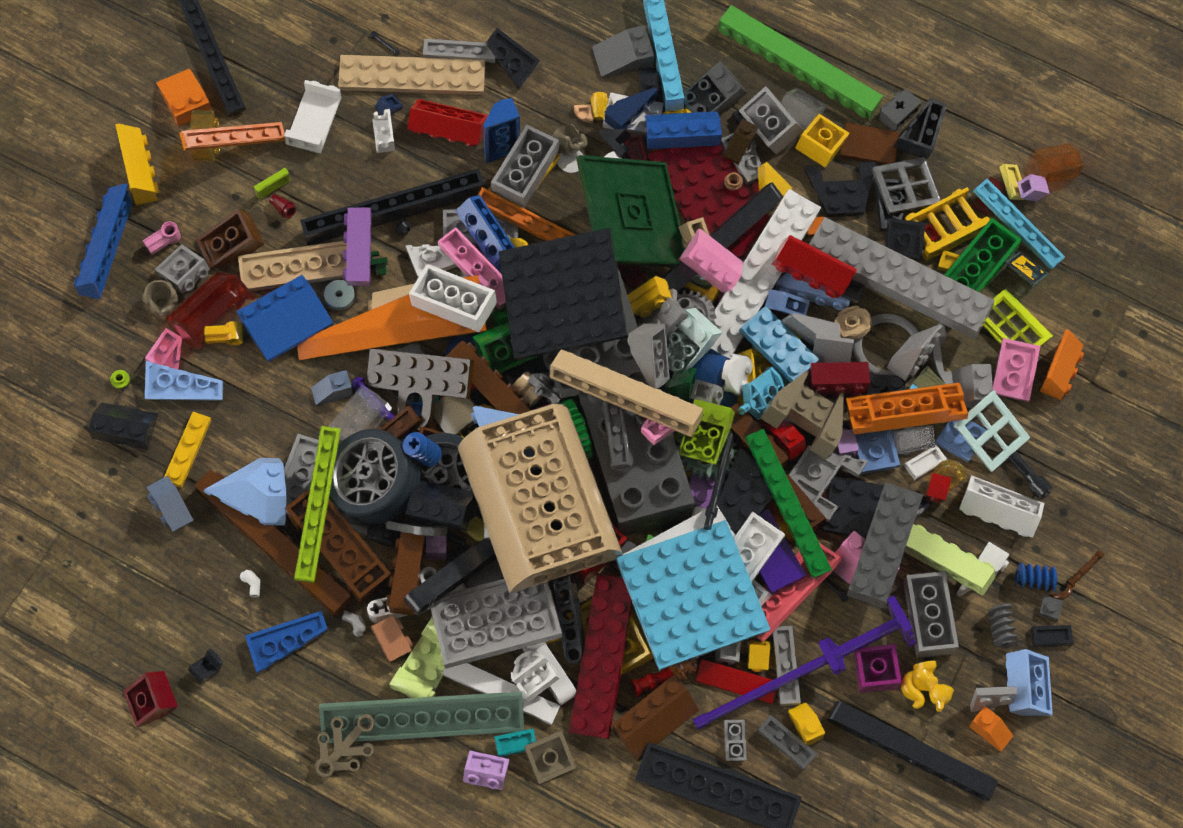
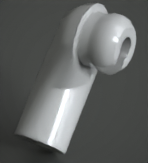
M344 612L342 620L351 623L354 628L353 634L361 637L366 630L363 619L351 612Z

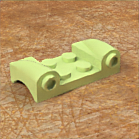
M433 618L430 619L421 633V638L402 668L398 669L390 682L391 689L401 692L410 698L434 697L436 694L435 690L444 677L442 673L445 666Z

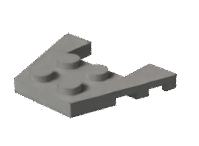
M808 446L789 476L826 517L825 521L829 522L838 506L822 497V494L840 468L859 477L868 461L854 459L848 455L834 454L833 452L825 460L809 450L811 446Z

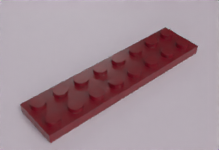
M603 575L596 576L569 733L610 739L633 606L623 578Z

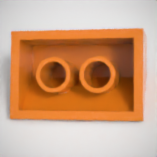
M1068 329L1065 330L1057 346L1040 390L1041 393L1062 400L1064 394H1069L1072 386L1069 384L1071 378H1075L1078 371L1075 368L1076 363H1080L1084 355L1081 352L1083 344Z

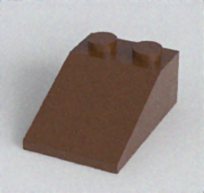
M237 209L196 239L210 270L233 262L240 255L252 254L264 245L251 214L241 209Z

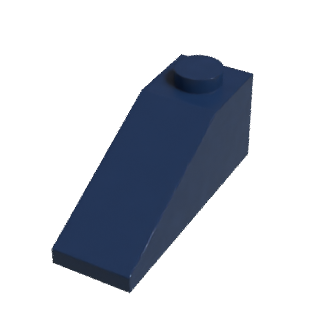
M652 88L620 99L613 105H609L604 112L605 122L613 129H627L657 99L658 89Z

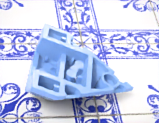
M259 458L203 491L208 495L212 494L220 498L221 502L247 516L250 514L259 519V522L264 525H285L286 486L284 466L279 458Z

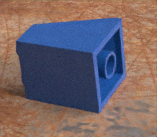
M705 354L693 366L696 368V380L722 387L725 383V380L722 379L725 361L730 360V358L723 355ZM724 391L720 406L731 408L736 404L738 396Z

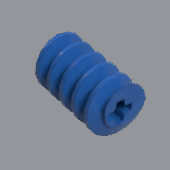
M418 432L411 433L403 441L404 452L426 467L435 466L440 461L442 455L441 448L423 434Z
M1019 563L1015 572V587H1017L1018 582H1021L1022 588L1025 587L1026 583H1029L1030 589L1036 584L1037 589L1040 590L1043 584L1045 590L1048 591L1049 586L1052 585L1053 591H1056V568L1051 566L1048 570V567L1043 565L1040 569V566L1037 564L1032 568L1031 564H1027L1025 567L1023 563Z

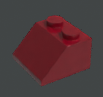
M165 671L146 672L123 691L136 727L163 718L178 707Z

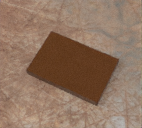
M852 123L845 124L844 130L849 135L841 146L840 157L864 162H876V164L881 165L895 163L897 149L893 146L899 139L900 132Z

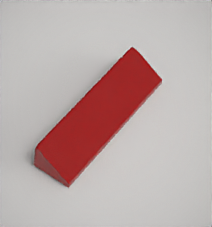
M701 659L695 682L739 695H744L772 681L765 677ZM776 690L756 700L772 704Z

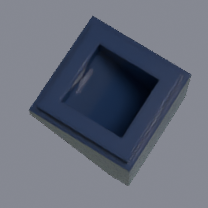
M393 94L380 97L375 107L381 115H384V110L390 109V116L401 110L403 105Z

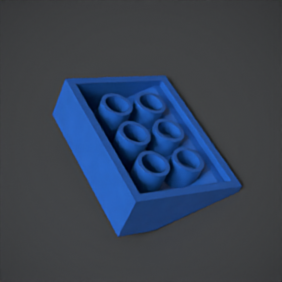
M303 275L298 276L237 311L244 329L268 362L305 342L320 331L334 325Z

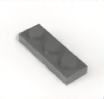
M772 715L767 718L757 731L802 770H805L817 756L815 751Z

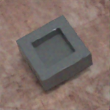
M1044 595L1038 615L1058 621L1063 601Z

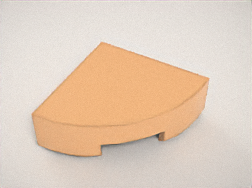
M592 104L574 105V112L581 121L593 123Z

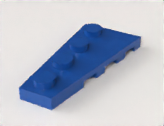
M322 611L246 635V641L256 673L259 674L326 633L328 629Z

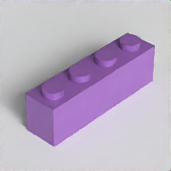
M348 208V214H344V225H347V232H344V243H347V250H343V261H347V268H343V280H346L347 286H370L371 208Z

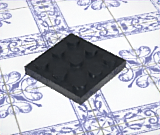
M834 476L830 482L828 501L837 505L838 508L830 521L824 522L822 532L849 537L855 531L866 540L884 485Z

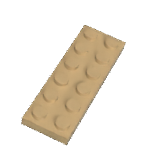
M339 241L238 256L242 291L244 293L279 288L300 275H303L308 283L342 279L343 268H347V261H343V250H347V243Z

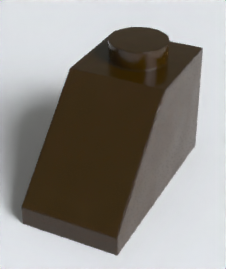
M742 119L723 157L739 165L755 139L759 127Z

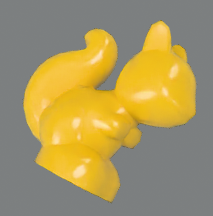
M936 661L914 664L913 670L906 673L901 680L902 693L906 698L914 701L912 706L915 709H920L924 705L925 699L921 691L929 692L930 700L936 705L938 712H941L944 705L948 704L952 698L954 689L948 685L938 684V679L933 674V671L936 669Z

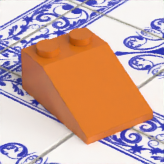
M190 68L156 82L178 127L212 113L210 103Z

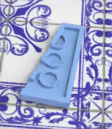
M146 361L145 399L223 401V381Z

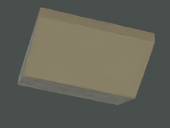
M562 731L524 746L529 763L539 784L576 769Z

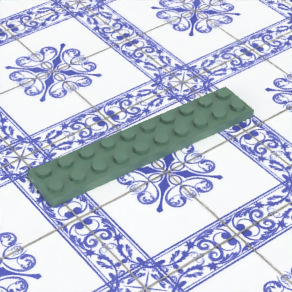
M522 692L319 704L321 732L324 731L330 735L328 743H334L333 728L331 727V721L334 717H341L343 719V727L341 728L343 742L357 726L358 719L363 714H369L373 717L374 726L368 732L363 731L354 742L506 733L524 730ZM363 719L362 723L364 725H368L370 721L368 719ZM336 720L333 724L338 727L341 725V722ZM325 735L321 736L322 741L327 740V737Z

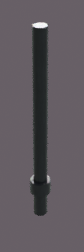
M731 431L723 447L710 504L706 507L705 530L712 529L713 520L717 517V504L735 435Z

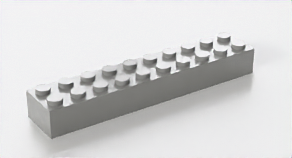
M824 217L809 245L856 268L857 271L852 279L973 339H976L993 308L994 299Z

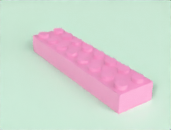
M456 227L438 241L440 249L467 277L478 275L480 285L495 290L497 300L495 306L502 310L506 306L502 274Z

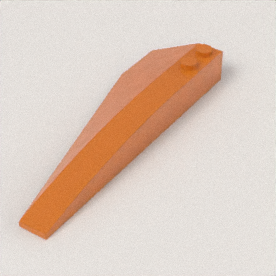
M478 275L462 277L480 284ZM408 294L320 331L299 344L297 350L299 360L480 332L413 307ZM486 322L480 332L487 331Z

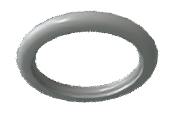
M879 314L871 317L872 326L889 322L902 326L910 335L919 332L910 321L895 314ZM863 337L854 340V356L858 362L869 363L870 374L896 375L892 371L875 367L866 359L862 349Z

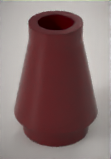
M273 194L270 197L269 202L281 217L289 219L295 214L296 206L293 202L277 194Z

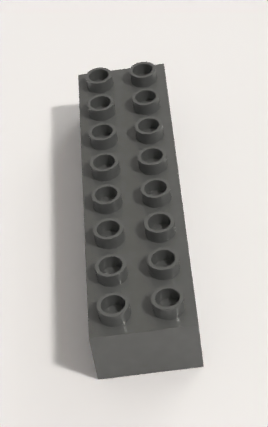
M617 265L629 336V333L638 327ZM628 338L565 350L649 386L631 354ZM580 390V395H575L574 400L579 413L582 414L588 427V434L592 442V458L613 525L622 534L628 536L691 518L695 502L673 434L671 433L653 445L641 433V428L647 418L623 409L631 467L611 469L602 400Z

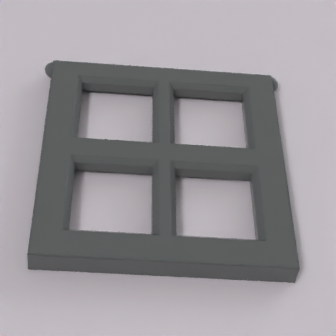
M925 157L872 168L888 214L929 207L941 201ZM920 166L925 180L910 182L905 169ZM898 171L902 184L887 187L882 173ZM927 185L932 198L917 201L912 187ZM904 189L909 202L893 205L889 192Z

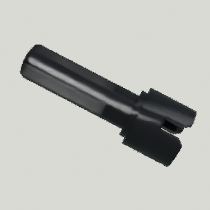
M1013 452L1008 457L1009 461L1029 482V489L1038 500L1044 499L1052 492V485L1044 476H1038L1017 452Z

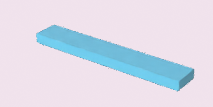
M988 179L974 189L973 192L1015 235L1020 237L1022 242L1050 270L1065 258Z

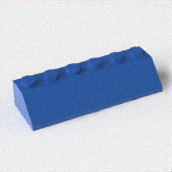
M128 184L111 187L108 189L107 194L103 196V207L101 211H98L97 225L92 229V239L86 246L85 260L81 261L80 274L75 278L74 287H76L78 295L101 299L133 204Z

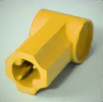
M231 321L226 323V325L205 326L206 344H242L243 324Z

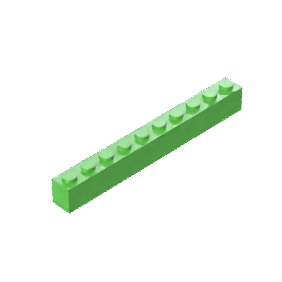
M731 5L719 20L718 30L722 34L732 37L737 43L747 46L752 52L762 55L767 61L777 64L782 70L792 73L801 81L807 82L815 90L822 91L830 99L837 100L845 108L855 111L860 117L870 120L881 105L883 95Z

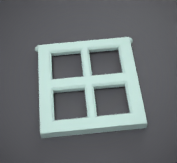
M995 390L990 392L968 412V419L959 420L954 424V428L959 431L990 472L994 471L1030 438L998 397ZM991 402L1003 415L992 426L981 413ZM975 416L979 418L987 429L976 440L965 427ZM1007 423L1011 425L1019 436L1009 446L997 434ZM992 436L1003 449L993 460L990 459L981 447Z

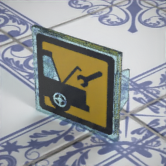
M1021 251L1005 262L1006 268L1009 267L1030 283L1032 288L1049 275L1047 271Z

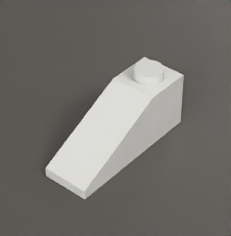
M989 542L978 560L983 563H990L995 569L996 576L1000 570L1004 572L1009 564L1006 560L1009 554ZM962 584L957 595L961 596L971 589Z

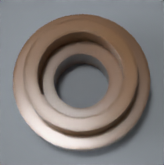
M734 172L728 174L724 179L725 187L732 191L740 189L743 183L742 177Z

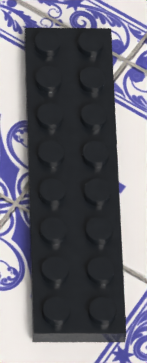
M650 742L647 744L635 781L764 828H792L802 796Z

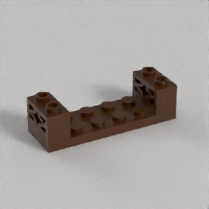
M310 489L285 507L286 516L298 530L301 528L302 531ZM329 500L320 553L345 581L358 603L362 604L390 581L391 573Z

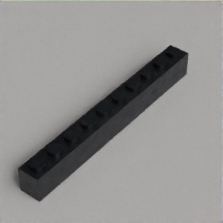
M475 169L302 219L300 222L307 246L343 236L344 232H347V225H344V214H348V208H371V227L464 201L469 197L478 196L482 187L485 188V184L480 170Z

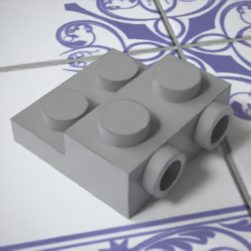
M180 245L155 270L157 274L169 281L176 290L184 294L186 291H191L194 288V284L200 278H205L210 268L203 258L184 245Z

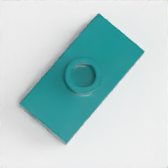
M534 728L494 736L498 757L526 752L524 746L536 741Z

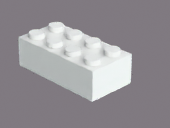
M428 264L409 292L413 307L480 332L497 303L495 290Z

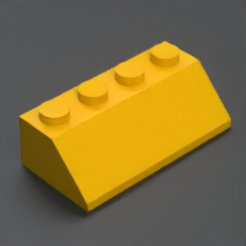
M115 124L135 204L140 205L157 201L156 193L160 192L157 182H153V177H156L154 167L149 165L152 158L150 150L146 151L145 148L148 145L146 134L142 135L140 128Z

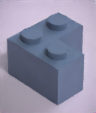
M168 476L147 487L149 491L147 497L155 510L161 511L163 516L160 519L165 528L169 526L173 532L193 521L177 488Z

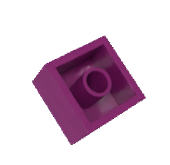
M895 644L863 647L853 653L859 693L899 689L902 681Z

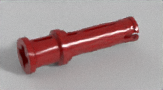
M669 668L655 674L647 673L643 678L632 679L631 686L638 697L645 691H654L674 674Z

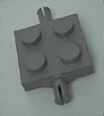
M549 372L532 374L528 379L535 386L534 392L537 396L544 395L554 404H562L563 401L574 397L561 398L552 378H550Z

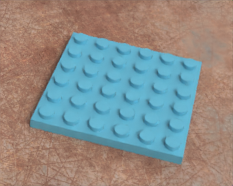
M726 520L712 524L711 530H705L703 527L616 557L619 570L659 670L771 630Z

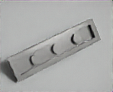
M424 39L423 58L473 59L495 63L496 57L486 43Z
M792 626L778 627L772 633L777 678L797 668ZM798 679L778 688L780 706L800 705Z

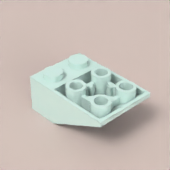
M696 308L685 309L689 316L685 320L681 319L677 323L678 328L674 332L670 331L667 335L668 365L674 373L692 368L711 349L722 334Z

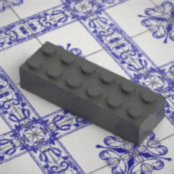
M885 482L847 593L848 597L885 609L923 497L922 494Z

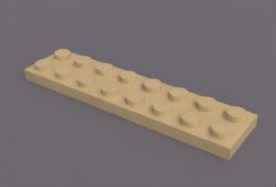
M341 55L338 88L350 91L484 95L485 60Z

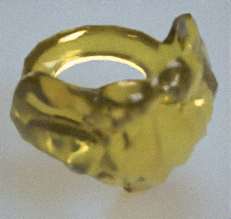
M952 459L940 462L934 470L935 473L943 475L946 466L957 469V480L954 484H950L949 488L951 489L958 486L961 480L967 478L964 466L959 461H953Z

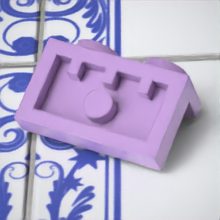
M469 751L463 782L503 790L509 759Z

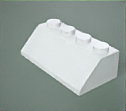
M971 475L959 510H962L966 515L980 517L987 523L993 522L998 524L1005 530L1011 529L1018 532L1021 536L1033 538L1041 520L1044 503Z

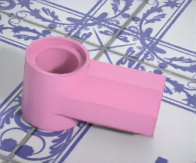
M168 221L162 225L160 230L142 241L151 255H153L165 246L177 243L181 238V234L177 225L174 222ZM175 231L173 234L167 235L168 232Z

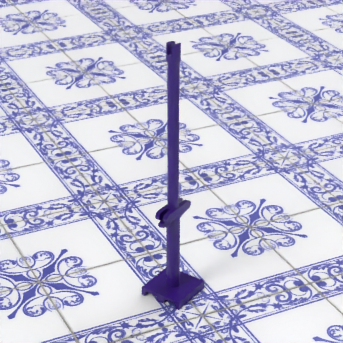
M895 596L887 599L892 620L840 646H837L829 637L821 640L819 646L823 653L822 656L706 714L703 713L693 718L697 729L699 730L709 725L710 722L824 665L829 664L833 673L838 675L841 671L846 670L843 657L897 630L901 632L909 647L916 644L912 632L913 628Z

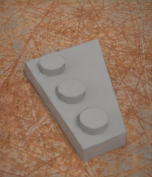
M668 297L651 324H665L667 340L668 333L670 331L674 332L678 328L677 323L681 319L685 320L689 315L675 299Z

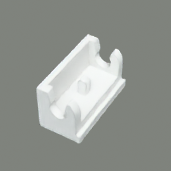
M390 109L384 110V115L381 116L378 115V112H375L374 119L372 120L377 153L395 151Z

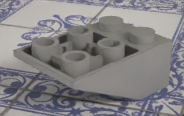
M939 324L911 335L891 358L887 369L904 381L910 375L913 377L919 370L918 366H923L928 360V355L935 347L934 344L941 336L939 332L942 325Z

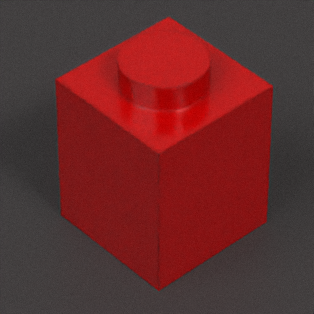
M931 473L926 495L930 496L929 500L938 503L941 502V499L946 500L952 478Z

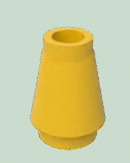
M595 92L591 97L594 120H604V112L609 100L604 92Z

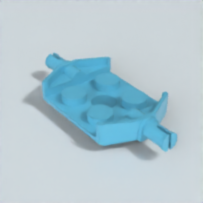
M775 367L765 368L766 371L752 382L742 385L744 405L738 408L739 414L744 415L749 411L757 420H760L768 403L777 392L787 386L788 380Z

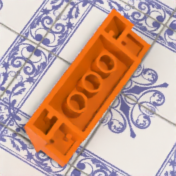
M960 382L846 398L849 425L852 428L853 435L968 419V411L964 403V394Z

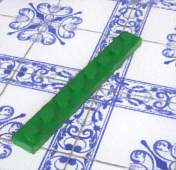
M764 429L746 436L745 440L812 578L814 579L830 572L832 568Z

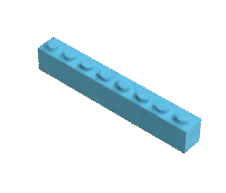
M643 0L665 112L683 110L684 93L664 0Z

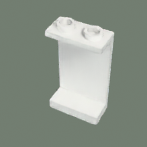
M305 80V93L291 129H286L284 134L286 145L321 154L341 100L340 89L335 86H326L317 81Z

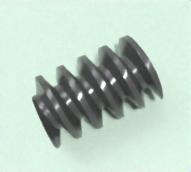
M1011 604L996 605L987 612L988 616H990L989 623L992 624L990 630L993 631L992 638L995 639L993 641L995 647L1008 648L1019 643L1013 641V639L1018 637L1017 634H1011L1012 631L1016 630V627L1010 626L1015 620L1008 619L1009 616L1013 615L1012 611H1007V609L1012 607Z

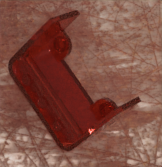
M218 272L178 306L165 319V322L187 344L201 349L203 347L202 343L205 340V326H211L229 308L238 309L242 307L246 299L253 301L255 296L237 275Z

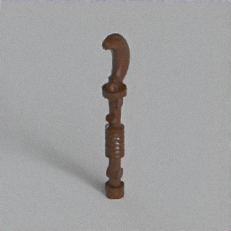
M1098 550L1095 556L1078 570V573H1074L1075 577L1066 580V589L1059 594L1051 593L1050 597L1059 600L1068 598L1072 593L1073 587H1075V583L1092 568L1094 563H1097L1098 559L1104 557V553Z

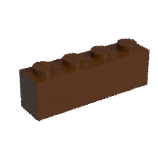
M736 403L731 407L735 415L730 431L735 434L733 440L737 445L754 458L745 437L762 430V426L757 420L754 421L748 411L744 415L739 414L738 408L741 405ZM766 434L782 468H784L789 459L786 451L776 445L774 438L770 434Z
M401 532L400 538L396 539L395 549L398 550V554L393 557L392 563L395 573L390 576L389 587H392L391 594L387 595L386 606H389L390 613L414 616V611L405 603L404 598L419 585L426 541L425 535Z

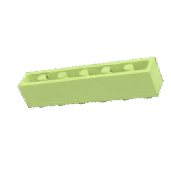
M913 524L904 552L939 572L945 571L946 576L983 596L995 579L994 567L988 562L983 563L979 561L972 553L961 551L957 545L943 541L939 535L927 532L923 526Z

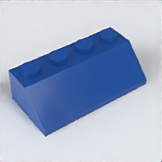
M512 98L502 99L495 103L483 125L486 163L507 157L520 136V115Z
M717 111L644 116L647 149L719 146L721 144V122Z

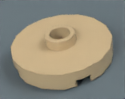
M851 306L841 310L838 313V317L834 320L835 323L840 324V337L854 340L865 336L872 326L871 315L865 308L862 309L859 306Z

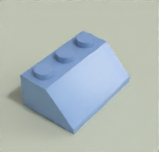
M1027 649L1007 653V687L1016 686L1017 689L1014 703L1008 704L1010 712L1021 716L1053 715L1049 657Z

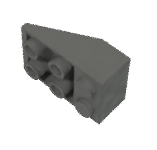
M720 61L684 92V104L692 113L717 111L719 114L747 94V91L728 67Z

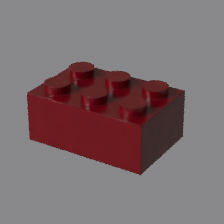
M811 363L807 376V385L823 397L833 398V400L840 393L844 394L843 399L864 396L867 394L870 385L869 363Z

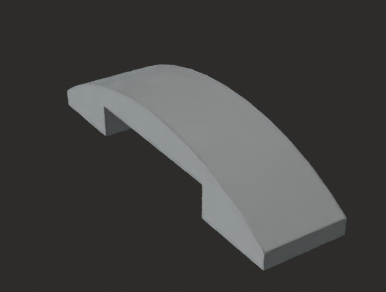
M939 322L938 325H942L939 332L941 336L934 344L935 347L930 353L932 370L945 384H952V372H944L940 344H944L946 330L945 324Z

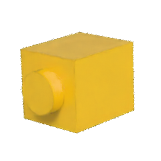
M749 640L748 669H752L754 672L768 670L770 643L767 641Z

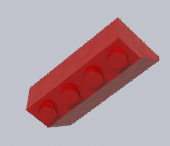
M418 99L410 109L407 129L412 130L416 134L427 133L433 138L444 137L451 142L461 141L465 142L468 146H476L482 141L484 134L483 125L488 115Z
M789 235L781 243L771 263L778 271L787 272L794 279L804 281L811 288L820 289L826 292L827 296L837 299L844 293L857 271L856 268L792 235Z

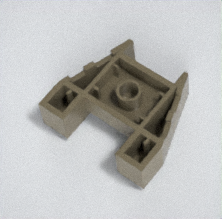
M806 370L776 393L766 406L761 419L777 429L782 421L787 418L815 436L809 450L826 460L837 447L842 436L844 394L840 393L834 402L826 399L803 384L809 373Z

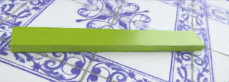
M321 426L294 577L296 581L315 582L341 433L339 428Z

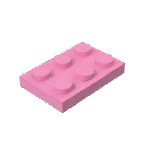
M1006 338L1002 339L993 381V391L995 390L998 396L1029 402L1041 346Z

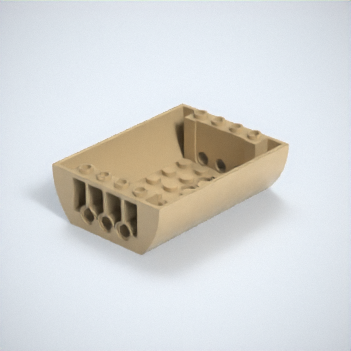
M551 404L484 425L472 431L460 442L458 451L510 594L615 560L616 557L623 555L567 407L560 404ZM532 449L535 455L533 457H526L524 450ZM532 467H539L542 473L536 476L530 472V469ZM551 503L555 506V510L547 512L544 509V505ZM557 521L561 523L562 528L558 531L553 530L550 526L552 522Z

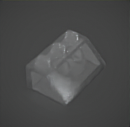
M361 385L328 427L341 429L339 440L342 442L353 433L366 429H375L391 410V406L372 390Z

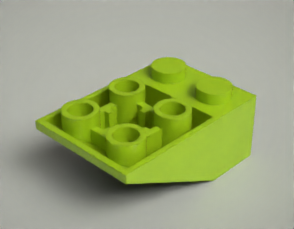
M694 399L693 404L703 408L701 422L692 437L684 434L679 455L716 465L730 432L735 412L732 408Z

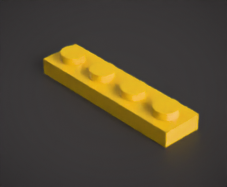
M192 412L164 476H168L174 486L183 487L212 421L211 417Z

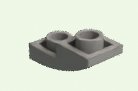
M724 720L726 761L747 760L745 720Z

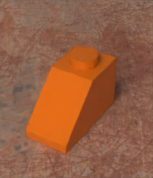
M986 706L982 708L969 726L1000 752L1013 737L1003 720Z

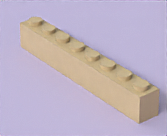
M561 349L551 364L550 378L692 437L701 422L703 408L650 387L643 382H638L626 375L614 372L607 367H602L590 360L583 359L571 352Z

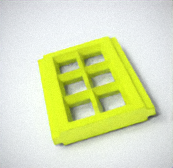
M1007 289L993 298V308L983 327L1000 344L1002 339L1006 338L1042 347L1053 337Z

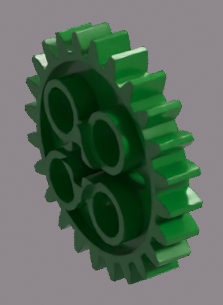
M572 399L563 401L562 405L567 407L585 455L587 459L593 457L592 442L585 420Z

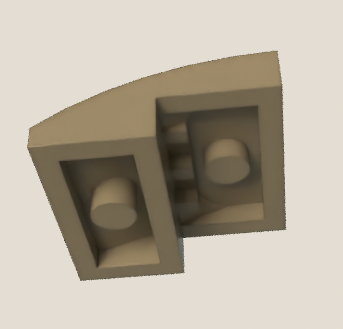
M445 396L435 404L434 418L444 433L459 435L465 428H471L474 425L471 413L474 412L473 407L476 405L471 397L469 399Z

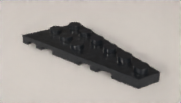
M741 448L717 504L735 535L752 512L759 516L774 499L756 460Z

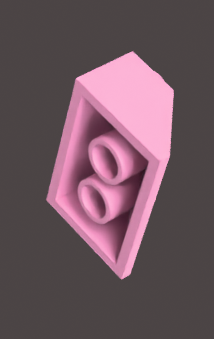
M700 228L679 259L722 293L732 291L742 274L743 261Z
M855 531L850 534L836 551V554L841 557L842 562L833 570L849 585L851 584L865 543V539Z

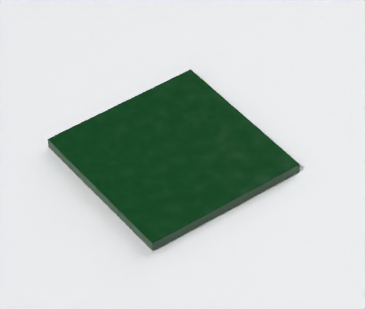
M587 155L577 156L576 161L592 231L606 228L611 229L616 264L673 267L677 264L685 248L682 244L683 238L679 230L681 224L666 162Z

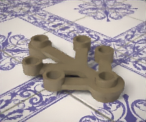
M361 715L357 726L343 742L341 730L343 719L341 717H334L331 721L334 735V751L330 756L328 755L327 746L330 735L324 731L318 734L317 741L320 744V759L316 761L315 771L319 776L329 777L334 771L338 770L355 772L360 768V761L357 758H351L349 762H336L340 756L364 755L369 757L373 754L374 747L370 743H365L359 747H349L363 731L368 732L373 728L374 719L371 715ZM368 719L370 723L368 725H364L362 723V720ZM336 720L341 722V725L338 727L333 724ZM325 735L327 740L321 741L320 736ZM365 747H370V748H371V752H370V753H366V752L364 751V748H365ZM356 762L358 766L353 768L350 763ZM326 763L329 765V768L323 769L321 765Z

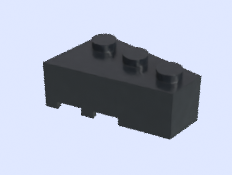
M930 98L893 147L920 158L925 157L927 160L934 150L947 104Z

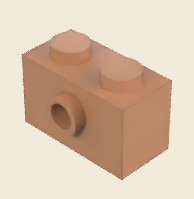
M392 615L371 627L389 664L411 653L410 647L413 646L408 635L404 637L401 631L403 625L399 618L395 619Z

